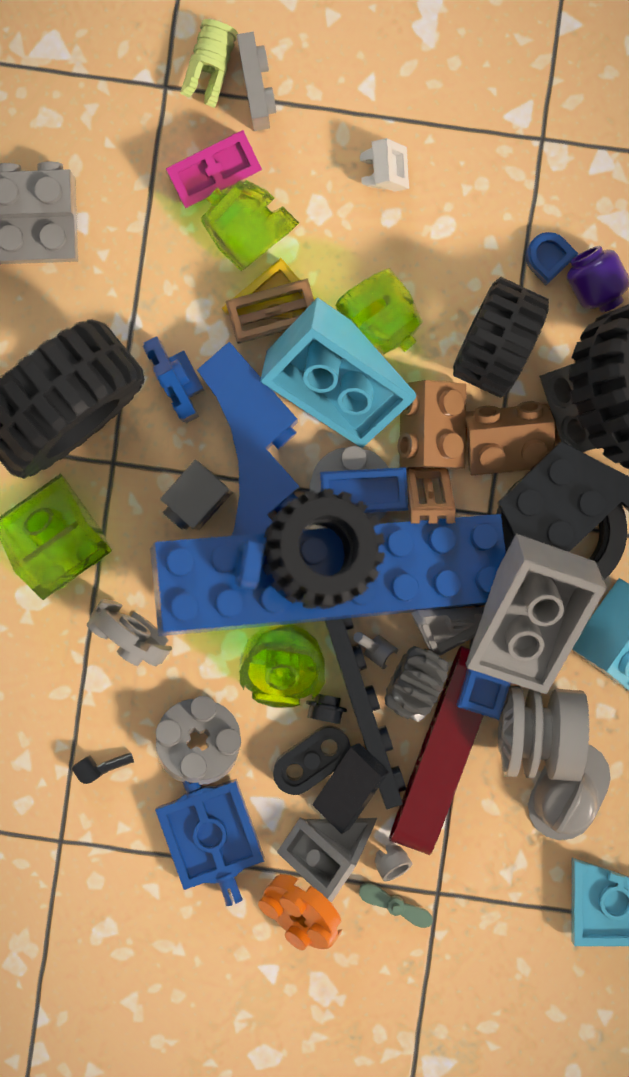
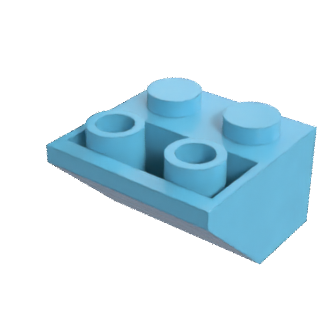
M618 578L588 620L572 650L627 691H629V583Z

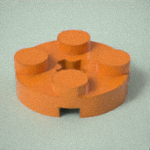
M287 874L277 875L264 890V895L258 902L260 910L269 918L276 920L286 930L285 938L295 948L305 950L308 945L317 949L330 948L342 933V929L337 930L338 925L342 921L335 907L322 893L311 885L305 892L294 885L298 878Z

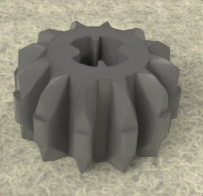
M413 646L408 649L390 678V684L386 689L385 705L406 719L410 718L417 722L424 719L431 712L440 692L443 690L442 687L447 679L448 662L426 648L422 649Z

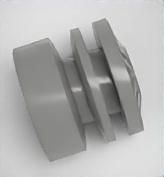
M510 686L498 725V750L501 755L504 777H517L522 761L525 777L533 779L537 774L540 760H545L546 771L550 780L581 781L585 772L589 745V707L585 692L581 690L554 689L547 708H544L541 692L529 689L524 705V695L521 686Z

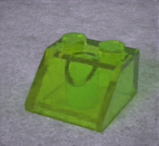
M61 473L0 516V541L14 572L42 600L63 588L72 579L112 552L99 525Z

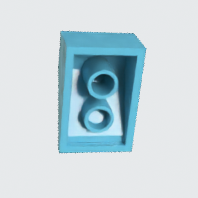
M318 297L267 350L260 379L261 383L361 448L368 444L416 399L414 390L350 319Z

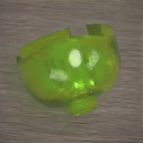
M294 624L264 626L248 639L242 650L239 666L240 685L243 690L246 686L252 692V699L260 704L274 708L300 705L301 698H305L311 693L312 699L316 697L325 684V658L323 650L317 639L301 626Z

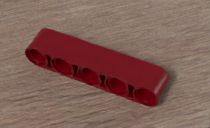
M462 645L459 647L408 781L407 790H405L402 797L403 804L399 805L389 836V841L427 855H431L435 848L484 716L456 706L467 672L466 662L471 650Z

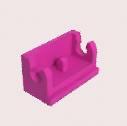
M244 130L166 168V173L185 209L262 171Z

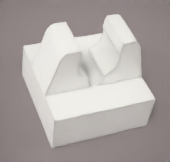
M388 138L372 141V148L360 154V161L366 164H373L374 173L371 176L362 177V184L371 188L388 189L394 192L409 189L407 147Z

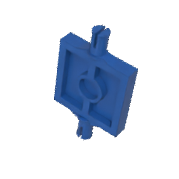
M237 778L216 786L203 787L199 785V782L191 783L185 781L183 785L186 793L179 799L158 806L155 809L182 887L186 890L203 883H219L225 905L232 906L233 901L237 904L243 900L235 876L243 869L262 863L265 860Z

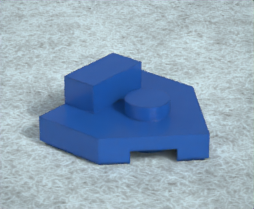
M157 336L144 342L143 348L145 353L154 364L153 371L167 396L171 398L172 406L179 419L188 423L198 418L199 415L190 398L205 390L185 351L183 350L169 358L162 342Z

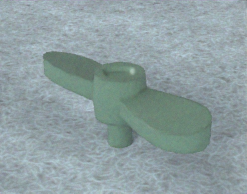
M364 883L359 887V895L366 903L387 908L391 915H401L417 927L427 928L432 925V915L426 909L404 903L400 896H390L373 883Z

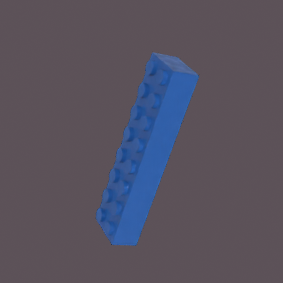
M501 514L455 518V523H446L444 518L438 519L437 523H428V520H420V524H411V521L376 525L374 527L376 534L383 533L385 541L384 544L379 546V552L385 553L383 563L376 567V570L380 572L374 582L367 585L368 589L363 594L348 602L326 609H321V607L313 609L304 608L301 602L291 603L285 599L287 594L283 590L277 592L271 585L275 582L272 574L266 575L263 567L267 564L266 556H262L259 580L255 590L237 587L235 584V571L239 545L247 541L265 544L267 539L263 537L265 533L154 542L150 548L158 636L411 613L416 610L486 605L497 570L506 554ZM329 528L302 531L299 549L305 564L311 570L321 575L332 576L338 573L345 557L344 547L339 536Z

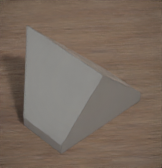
M300 817L277 853L312 887L332 902L356 867L377 818H357L350 830L341 834L327 819H303Z

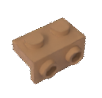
M431 380L407 383L416 393V399L400 413V437L397 445L400 455V467L465 468L466 384Z
M527 401L515 407L498 408L487 405L478 407L475 411H466L468 466L471 476L531 470L555 446V420L547 404Z

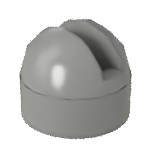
M396 844L385 846L387 854L381 850L376 853L375 864L383 881H391L403 875L412 867L413 863L407 853Z

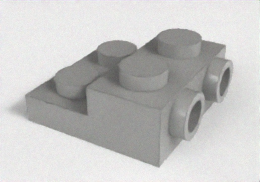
M52 161L41 162L37 164L38 170L21 171V166L18 164L0 163V264L78 262L76 179L70 169L63 170L62 163Z

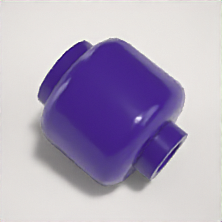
M599 245L580 253L571 260L572 267L567 273V281L579 304L584 309L599 308L600 312L604 313L623 303L622 295L629 288V275L614 250H603Z

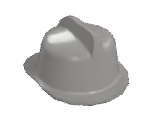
M588 745L585 772L582 780L578 782L550 780L546 771V765L544 766L531 792L528 810L533 825L546 837L556 840L573 839L583 834L592 824L607 794L611 780L609 765L600 751L592 745Z

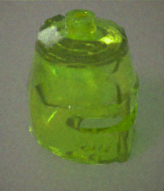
M241 180L229 186L224 193L217 187L206 199L212 206L201 217L202 224L218 249L240 271L248 267L299 224L283 206L270 211L267 206L275 198L267 190L248 180L244 182Z
M390 268L384 269L357 284L343 294L335 304L337 311L350 319L383 355L394 351L398 347L405 352L417 342L412 335L420 328L423 320L410 292Z

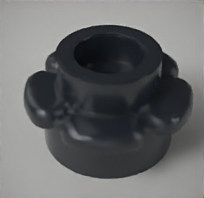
M316 693L315 702L306 701V704L309 705L307 718L336 724L341 723L342 713L347 712V708L340 707L341 698Z

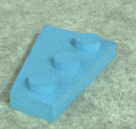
M571 857V942L574 946H629V876Z

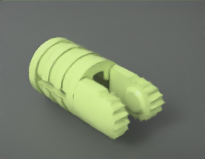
M203 19L200 25L201 31L197 37V44H195L193 50L194 54L191 55L180 94L190 98L197 88L201 71L209 73L211 77L205 91L204 104L215 108L228 69L227 63L230 61V54L234 48V41L237 40L238 31L223 22Z

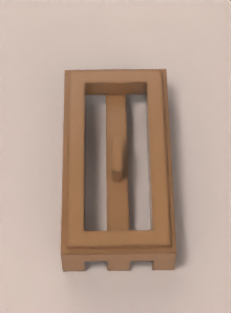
M308 278L227 300L226 305L237 344L286 331L299 316L243 331L241 326L308 308L314 301ZM303 292L304 298L238 316L237 309Z
M406 469L411 524H420V516H428V523H437L438 516H445L446 523H455L456 508L448 469ZM432 478H439L443 504H436ZM416 479H423L426 504H420Z

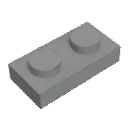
M254 31L237 34L253 130L270 129L269 114L276 113L273 89L272 87L264 88L261 75L262 72L269 71L265 45L256 46Z

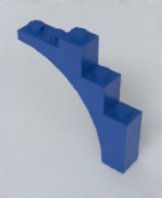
M228 342L199 367L197 371L218 399L231 428L238 457L239 501L235 526L231 536L265 533L266 528L273 522L269 515L274 510L278 513L294 498L297 499L294 493L300 488L299 485L270 454L268 449L274 445L279 450L297 434L293 427L298 423V419L271 388L260 382L261 377L235 347Z

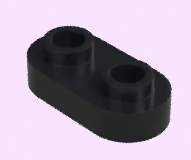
M323 726L284 752L274 765L273 777L278 788L287 794L299 795L328 777L336 770L351 747L348 736L336 726ZM328 739L334 740L337 743L336 751L331 754H327L321 749L322 743ZM291 764H298L302 767L303 773L298 778H292L287 774V768Z

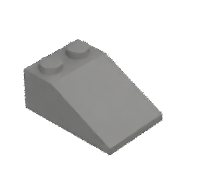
M516 534L497 570L466 662L467 669L547 694L607 588L596 561Z

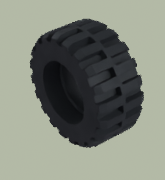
M628 304L597 317L594 323L589 324L580 337L581 341L576 343L571 357L575 360V364L569 368V381L573 382V390L569 394L571 404H576L579 412L576 419L580 428L587 429L590 434L587 439L595 448L604 449L602 455L615 464L620 463L626 469H629Z
M90 319L87 322H79L72 328L61 331L53 339L47 340L38 346V349L30 355L27 354L14 368L7 371L0 378V462L11 475L22 479L28 476L31 477L39 471L49 468L56 461L63 459L119 414L121 409L129 404L134 395L142 388V384L145 381L142 367L105 323Z

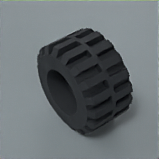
M503 277L493 282L453 365V376L499 398L507 394L518 379L540 335L548 315L549 299Z
M322 489L319 493H315L314 490L306 492L299 498H294L273 517L271 525L266 528L263 537L267 539L264 544L263 556H266L267 564L263 567L266 575L272 574L275 580L271 585L277 592L283 590L287 594L285 599L291 603L298 601L303 603L302 607L309 609L321 607V609L332 608L363 594L368 589L367 585L374 582L380 572L376 570V567L384 561L385 553L379 552V546L385 543L383 533L376 534L374 527L380 524L376 516L368 518L364 513L368 506L361 500L356 504L350 501L352 494L343 491L339 495H335L333 489ZM310 525L325 526L333 530L341 539L345 557L340 571L335 575L325 576L311 570L303 561L300 554L299 541L301 533L306 527Z

